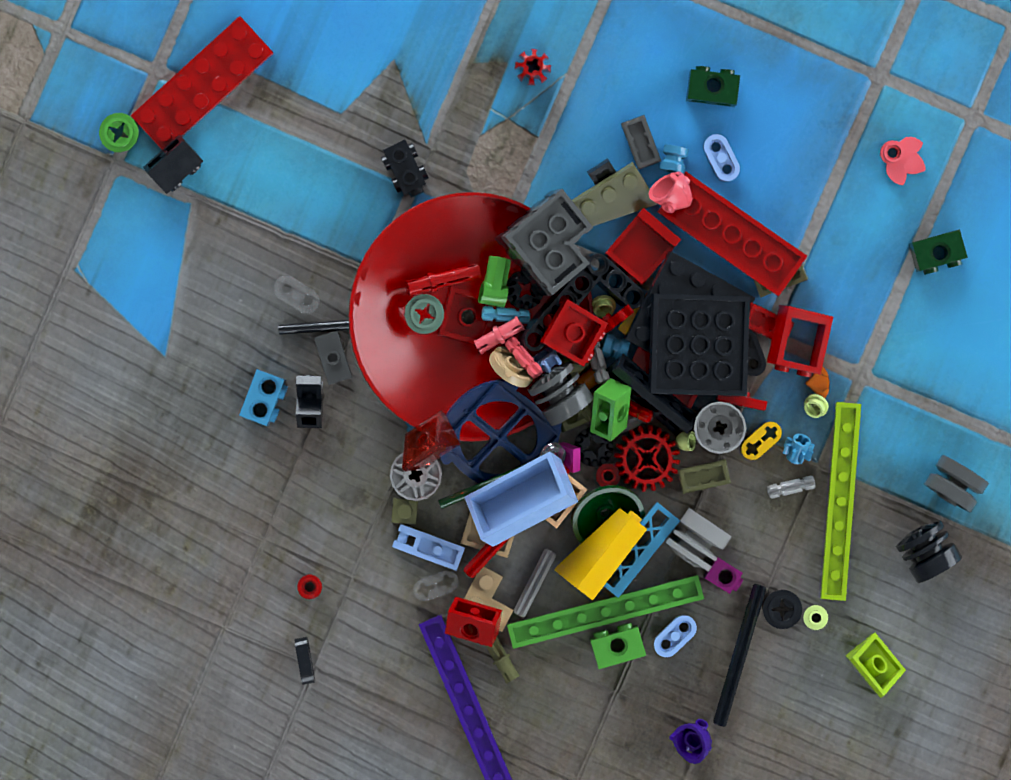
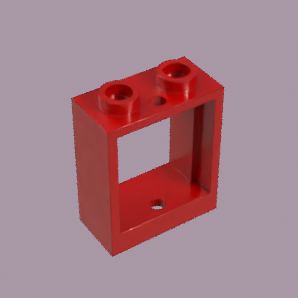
M779 305L766 363L774 364V370L789 373V368L797 370L796 375L811 378L812 373L821 375L834 317L792 306ZM792 318L818 324L809 366L783 360Z

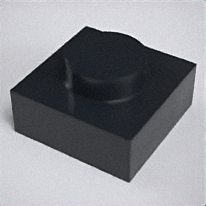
M607 158L587 171V173L596 185L616 173V170Z

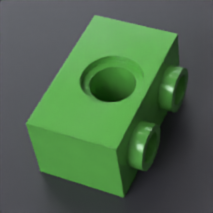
M610 378L594 392L590 432L612 441L627 428L631 387Z
M626 623L617 626L618 631L609 633L607 629L594 633V638H590L599 669L646 656L637 625L632 626V623ZM616 638L622 639L624 641L623 649L620 651L612 650L610 647L612 640Z

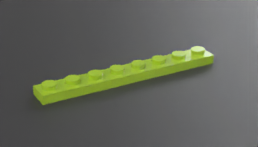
M836 402L821 599L846 601L861 404Z

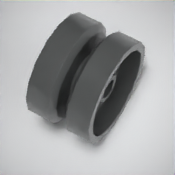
M942 455L936 467L947 476L946 479L938 474L930 473L924 485L936 492V495L946 502L971 513L977 504V500L966 490L969 489L976 494H983L989 483L955 460Z

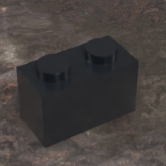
M179 134L143 168L167 194L170 191L177 190L182 185V180L186 176L196 173L200 169V164L203 160Z

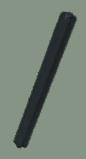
M760 584L753 585L713 720V723L718 726L725 727L730 715L766 592V587Z

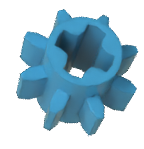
M795 434L793 439L790 437L786 438L783 454H786V458L791 463L802 464L804 459L807 461L811 460L815 445L811 444L808 436Z

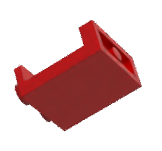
M643 208L605 252V255L618 268L620 267L627 273L626 275L636 285L639 283L642 286L663 262L668 252L672 251L681 239Z

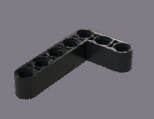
M599 253L587 254L585 257L590 264L549 297L524 327L525 330L520 332L518 341L521 346L530 351H539L545 346L540 342L548 328L544 325L543 319L547 314L553 319L560 307L559 300L563 295L579 306L597 284L623 308L628 304L631 308H638L645 299L644 292L605 255ZM594 258L599 262V267L596 271L591 268V261ZM612 274L617 279V283L613 288L609 285V278ZM578 277H581L583 280V287L580 290L575 286V281ZM629 291L634 293V300L631 304L628 303L626 298ZM531 333L536 336V343L533 346H530L527 341Z

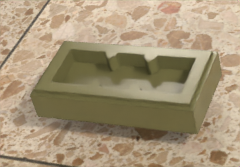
M726 459L678 470L683 494L731 483Z

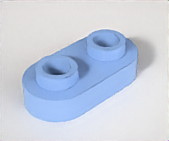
M719 134L709 136L704 142L703 149L715 175L724 182L734 180L740 172V166L727 139ZM713 143L720 145L718 152H714L711 149ZM724 165L731 167L729 174H725L722 171Z
M679 615L668 624L654 639V649L657 654L662 657H671L678 652L696 633L697 626L693 618L688 615ZM681 623L688 624V629L686 631L679 630V625ZM663 640L670 641L669 648L661 646Z

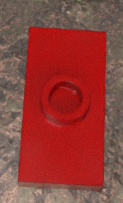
M750 302L749 329L772 340L777 314ZM791 322L789 335H790L791 330H792V328H793V326H794V324H795L794 322Z
M747 392V396L716 395V401L762 411L766 410L768 402L750 398L749 392Z

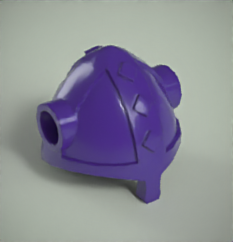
M697 719L695 723L679 726L669 737L673 741L678 753L689 763H700L712 749L711 736L707 730L708 723L702 719Z

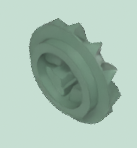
M420 294L412 297L407 303L404 317L407 326L414 332L429 334L441 326L444 319V309L436 297L429 294ZM425 307H427V313L430 314V316L433 317V319L424 318L423 321L420 322V315L415 311V309L423 310Z

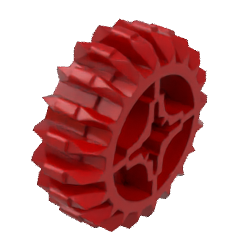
M648 425L647 433H644L642 426H638L639 434L637 435L633 429H630L629 434L632 438L628 439L623 435L621 439L626 444L624 446L616 444V447L621 449L622 453H614L615 458H621V462L614 463V467H623V470L617 473L618 476L627 474L623 482L628 484L632 479L634 481L632 489L634 490L637 488L638 483L642 484V492L646 491L647 484H650L651 491H656L655 483L657 482L661 488H664L665 484L662 479L666 478L671 482L673 479L668 475L669 471L675 474L678 472L677 469L672 468V463L680 464V460L673 459V455L680 454V451L671 450V447L677 444L676 441L667 443L666 440L669 439L670 434L666 433L663 437H660L662 433L661 428H658L656 433L653 434V427L651 425ZM642 438L657 440L651 448L646 450L640 448L635 443ZM663 446L667 453L665 468H662L656 460V456ZM629 448L638 458L636 465L631 471L626 460ZM637 450H640L642 453L646 452V454L651 452L653 454L651 460H653L657 467L655 468L652 464L648 465L647 462L646 465H643L641 463L643 458ZM645 468H652L659 474L651 479L636 477Z

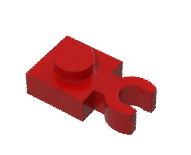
M629 304L611 316L610 313H607L601 318L608 323L605 328L606 333L634 313Z

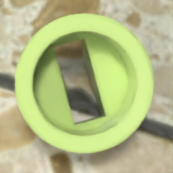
M689 431L687 434L685 432L678 434L676 437L677 447L680 450L693 451L696 445L695 433Z

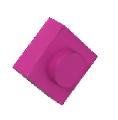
M566 442L557 443L556 456L568 467L569 472L575 473L580 471V447Z

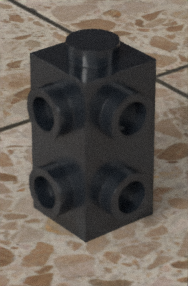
M402 140L383 149L385 156L381 157L387 171L392 169L396 177L392 179L397 193L402 191L404 196L410 195L411 198L423 193V188L427 186L425 180L429 179L423 165L418 167L414 159L418 157L413 143L407 144L406 140Z

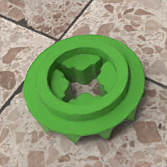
M114 113L102 121L99 128V137L102 144L110 151L125 152L137 143L138 126L129 115ZM123 126V132L126 133L128 138L119 137L114 143L116 134L110 128L119 129Z

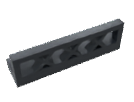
M624 353L606 369L611 379L631 387L630 397L639 405L653 411V416L675 435L678 436L682 431L687 434L693 429L697 414L673 394H650L648 388L649 374Z

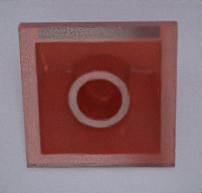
M442 410L405 434L402 469L405 472L425 468L460 445L448 418Z

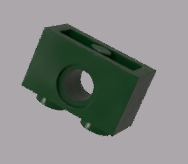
M696 66L695 70L691 69L689 72L686 101L735 107L738 99L740 75H735V71L730 69H720V73L710 72V67ZM709 80L718 81L720 84L719 91L711 92L708 90L707 82Z
M960 229L909 243L916 272L923 270L924 275L937 272V266L947 264L948 268L962 265L961 260L968 258ZM936 246L944 250V257L941 260H937L933 256V250Z

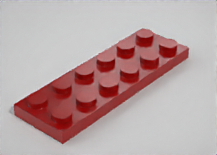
M239 16L141 105L131 117L163 150L179 134L183 137L274 53L243 18Z
M685 172L684 175L690 179L689 186L693 198L691 205L675 210L673 213H667L661 206L657 213L779 297L808 256L688 172Z

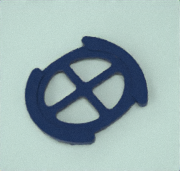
M504 379L488 381L464 393L445 415L438 436L440 460L445 465L453 462L466 476L477 483H481L500 475L479 470L480 464L497 446H502L520 461L518 466L520 467L548 452L554 453L560 437L562 423L551 426L540 408L525 395L516 391L518 386L512 385ZM495 401L510 402L518 406L517 411L500 429H494L476 414V410L483 404ZM526 415L531 416L536 428V444L530 454H525L507 439L508 433ZM466 421H471L490 436L488 443L472 460H467L464 457L460 447V431Z

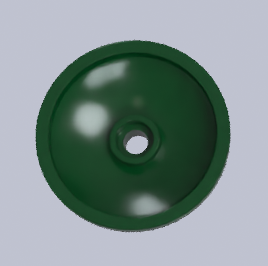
M609 485L590 491L581 498L572 513L571 524L575 537L582 543L619 508L627 514L631 510L643 519L645 511L641 500L633 491L622 486Z

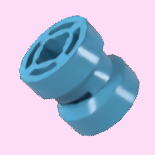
M664 145L663 153L666 157L661 162L660 170L672 173L682 172L684 174L685 165L682 159L687 157L689 149L674 145Z
M607 333L602 347L603 356L605 358L611 356L615 359L623 353L627 356L630 342L624 338L618 339L615 335Z

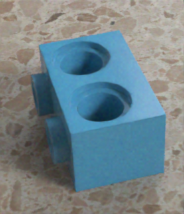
M257 369L239 416L265 426H269L270 422L275 423L280 410L276 408L279 399H284L288 390V386L285 385L286 379ZM267 380H272L276 384V390L272 394H267L263 390V384ZM258 403H263L267 407V413L264 417H258L254 412V408Z

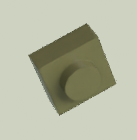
M393 498L392 523L416 524L418 501Z

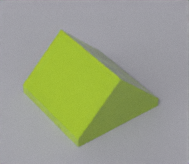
M876 632L845 655L880 698L885 696L906 671Z

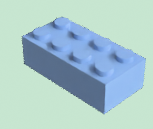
M551 452L465 496L480 539L492 547L578 502L562 460Z

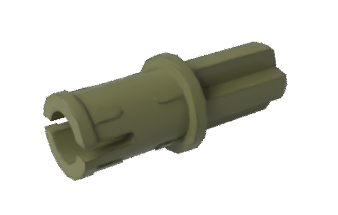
M496 637L493 646H486L494 660L493 665L496 664L507 684L520 675L509 658L510 654H506Z

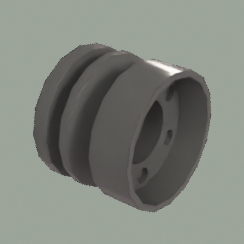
M571 362L551 368L550 373H543L527 389L530 396L539 394L534 400L536 404L549 402L542 410V413L551 426L569 419L594 399L585 383L576 386L572 385L579 378L578 372L569 374L574 369Z

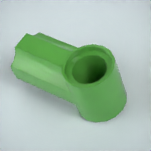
M489 256L485 281L482 282L479 291V303L501 308L505 307L508 297V286L506 285L511 264L510 259Z

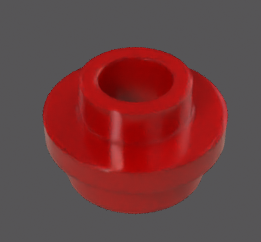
M613 464L601 465L596 472L598 484L602 487L617 485L620 481V477L617 474L619 469L614 467ZM607 471L613 474V478L610 481H606L603 477Z
M308 574L299 580L297 589L303 598L314 599L321 593L322 583L317 576ZM312 582L315 586L314 590L308 591L305 588L306 583Z

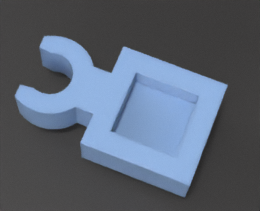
M549 347L544 348L533 356L534 361L546 373H550L554 365L562 364L556 351Z

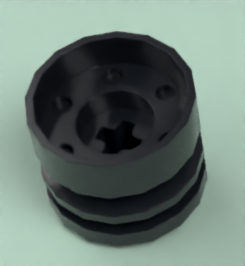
M940 520L920 526L907 534L896 545L899 552L910 549L902 556L904 561L916 558L917 561L910 566L909 570L917 583L925 582L943 573L962 559V555L954 543L941 544L949 534L947 531L936 534L944 527Z

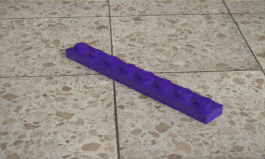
M442 614L419 623L420 630L484 779L512 780L451 635L445 634L446 624Z

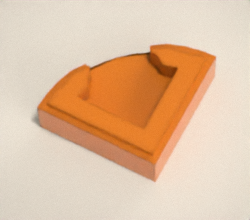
M822 366L821 375L813 374L805 382V385L815 394L824 398L828 395L830 382L828 373Z

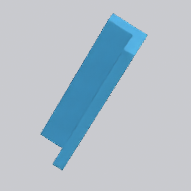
M658 502L653 505L640 522L641 525L645 526L649 521V527L646 531H650V538L644 546H637L636 543L632 549L635 553L632 561L628 565H619L617 568L619 569V577L612 586L607 582L604 585L605 588L618 598L680 522L677 517ZM659 509L667 517L660 526L652 527V516Z

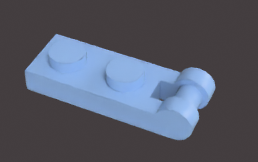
M400 523L398 529L400 533L397 540L393 542V548L457 571L465 547ZM409 535L416 537L413 546L406 544Z

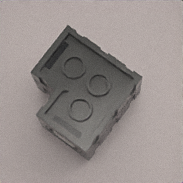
M563 189L550 191L544 196V199L538 201L527 210L525 215L519 217L508 226L506 231L495 237V240L499 245L503 246L507 255L520 267V271L528 281L536 287V291L540 296L553 295L590 264L586 257H583L579 252L580 250L575 243L593 227Z

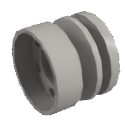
M725 402L710 403L702 408L696 417L694 424L695 437L700 445L709 452L717 454L729 453L739 447L744 440L746 433L745 418L740 410L732 404ZM717 421L727 424L728 428L724 429L725 434L720 435L719 432L713 431Z
M421 448L408 449L401 453L394 460L390 470L391 484L397 494L413 501L424 500L433 495L441 484L443 475L441 463L435 454ZM412 468L423 472L420 476V481L409 477L412 474Z
M688 508L680 520L687 528V531L683 533L674 529L673 533L680 537L681 540L677 543L668 538L665 543L672 548L676 555L689 564L709 572L712 566L703 560L704 557L708 556L716 561L717 557L710 551L711 547L714 546L723 550L732 536Z

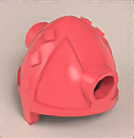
M682 172L670 173L652 185L649 191V198L661 205L662 209L667 213H673L675 210L686 208L691 205L693 199L689 186L690 179Z

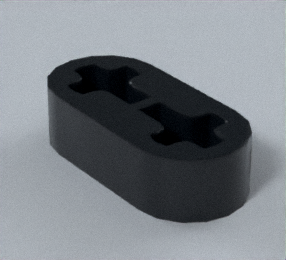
M308 637L296 638L295 648L302 685L315 683Z

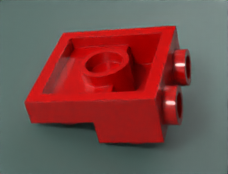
M564 298L540 342L575 364L584 367L585 364L591 361L597 342L604 338L606 334L605 328L608 323Z

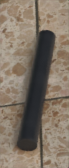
M349 320L278 325L279 335L349 330Z

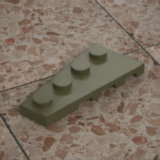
M633 162L572 199L573 203L592 227L640 211L643 208L646 209L657 205V203L649 198L650 188Z

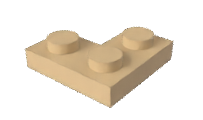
M483 567L475 576L464 599L502 610L499 631L503 632L514 609L492 598L503 576Z

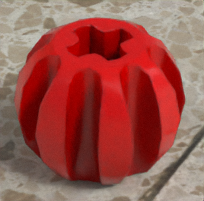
M531 49V56H527L525 51L519 55L524 62H515L514 69L523 71L517 75L521 82L527 77L530 79L528 85L535 86L534 79L538 78L541 83L547 80V77L542 73H551V65L543 64L544 61L549 59L545 53L541 57H537L538 49ZM533 62H536L539 71L534 70L530 73L527 64L532 65Z

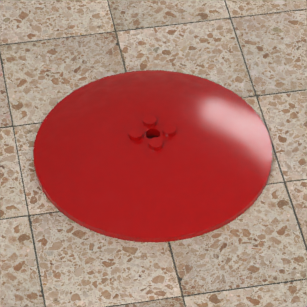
M465 192L439 196L410 208L394 219L375 238L366 251L357 269L349 299L348 320L352 349L362 375L374 394L390 411L409 425L438 437L445 415L464 393L482 383L502 379L491 367L489 357L498 346H505V344L501 345L500 343L484 352V354H481L474 340L493 331L492 328L497 325L499 327L505 324V322H496V319H493V321L482 320V308L491 305L479 303L478 296L481 284L485 281L489 256L503 257L511 260L508 279L513 273L521 270L507 255L503 246L499 245L495 240V237L506 231L507 227L519 217L525 215L530 207L515 200L489 193ZM477 263L480 267V279L442 287L433 293L428 291L412 296L407 294L405 281L424 277L427 273H441ZM578 277L575 281V286L578 290L583 287L581 277ZM531 283L526 285L520 284L522 291L519 297L525 294L531 295L529 291ZM590 291L579 306L593 314ZM420 294H429L436 297L444 309V319L441 326L429 334L414 332L407 326L404 317L407 303L412 297ZM563 295V296L560 298V300H559V304H560V305H561V303H562V301H563L564 298L567 299L566 296ZM543 296L541 303L532 309H528L530 320L550 296ZM507 299L504 308H514L516 309V311H519V309L514 307ZM425 307L423 310L415 309V311L420 315V322L423 321L424 318L433 319V317H431L430 314L427 313V307ZM465 310H470L474 315V319L470 324H465L461 319L462 313ZM549 314L543 319L544 325L548 327L552 321ZM520 332L512 337H516L518 340V335L520 334ZM533 333L527 339L530 346L536 343V336ZM545 345V346H544L541 350H539V351H530V350H527V351H528L529 354L533 357V356H535L537 353H539L540 351H542L544 348H546V347H548V346ZM538 378L533 379V382L527 387H518L516 391L522 393L535 403L534 400L539 394L530 396L527 389ZM505 401L489 402L481 405L476 410V414L494 429H500L517 411L518 406ZM547 401L542 404L536 405L542 411L546 407V405L549 404V402ZM524 416L508 435L533 425L534 422L531 416ZM466 421L460 431V441L490 440V436L471 421Z

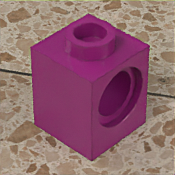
M717 557V560H713L710 564L712 567L709 572L706 571L703 577L729 594L732 590L736 592L744 580L741 578L743 573ZM725 569L730 570L731 579L726 583L720 582L718 579L719 573Z

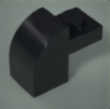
M296 376L297 428H322L323 382L321 376Z

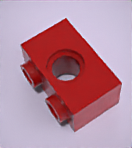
M455 596L448 610L445 634L492 647L499 633L502 610Z

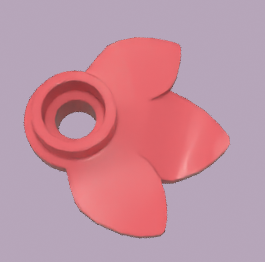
M905 137L899 142L894 140L888 141L881 147L880 157L886 163V174L894 183L904 185L907 174H918L926 170L923 159L917 154L923 145V142L919 139ZM891 148L896 150L894 158L888 155V150Z

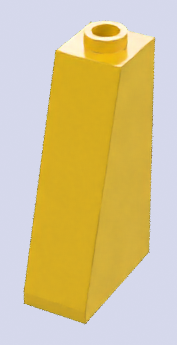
M619 508L569 554L554 571L593 600L646 532L647 528L640 524L642 518L631 510L627 514Z

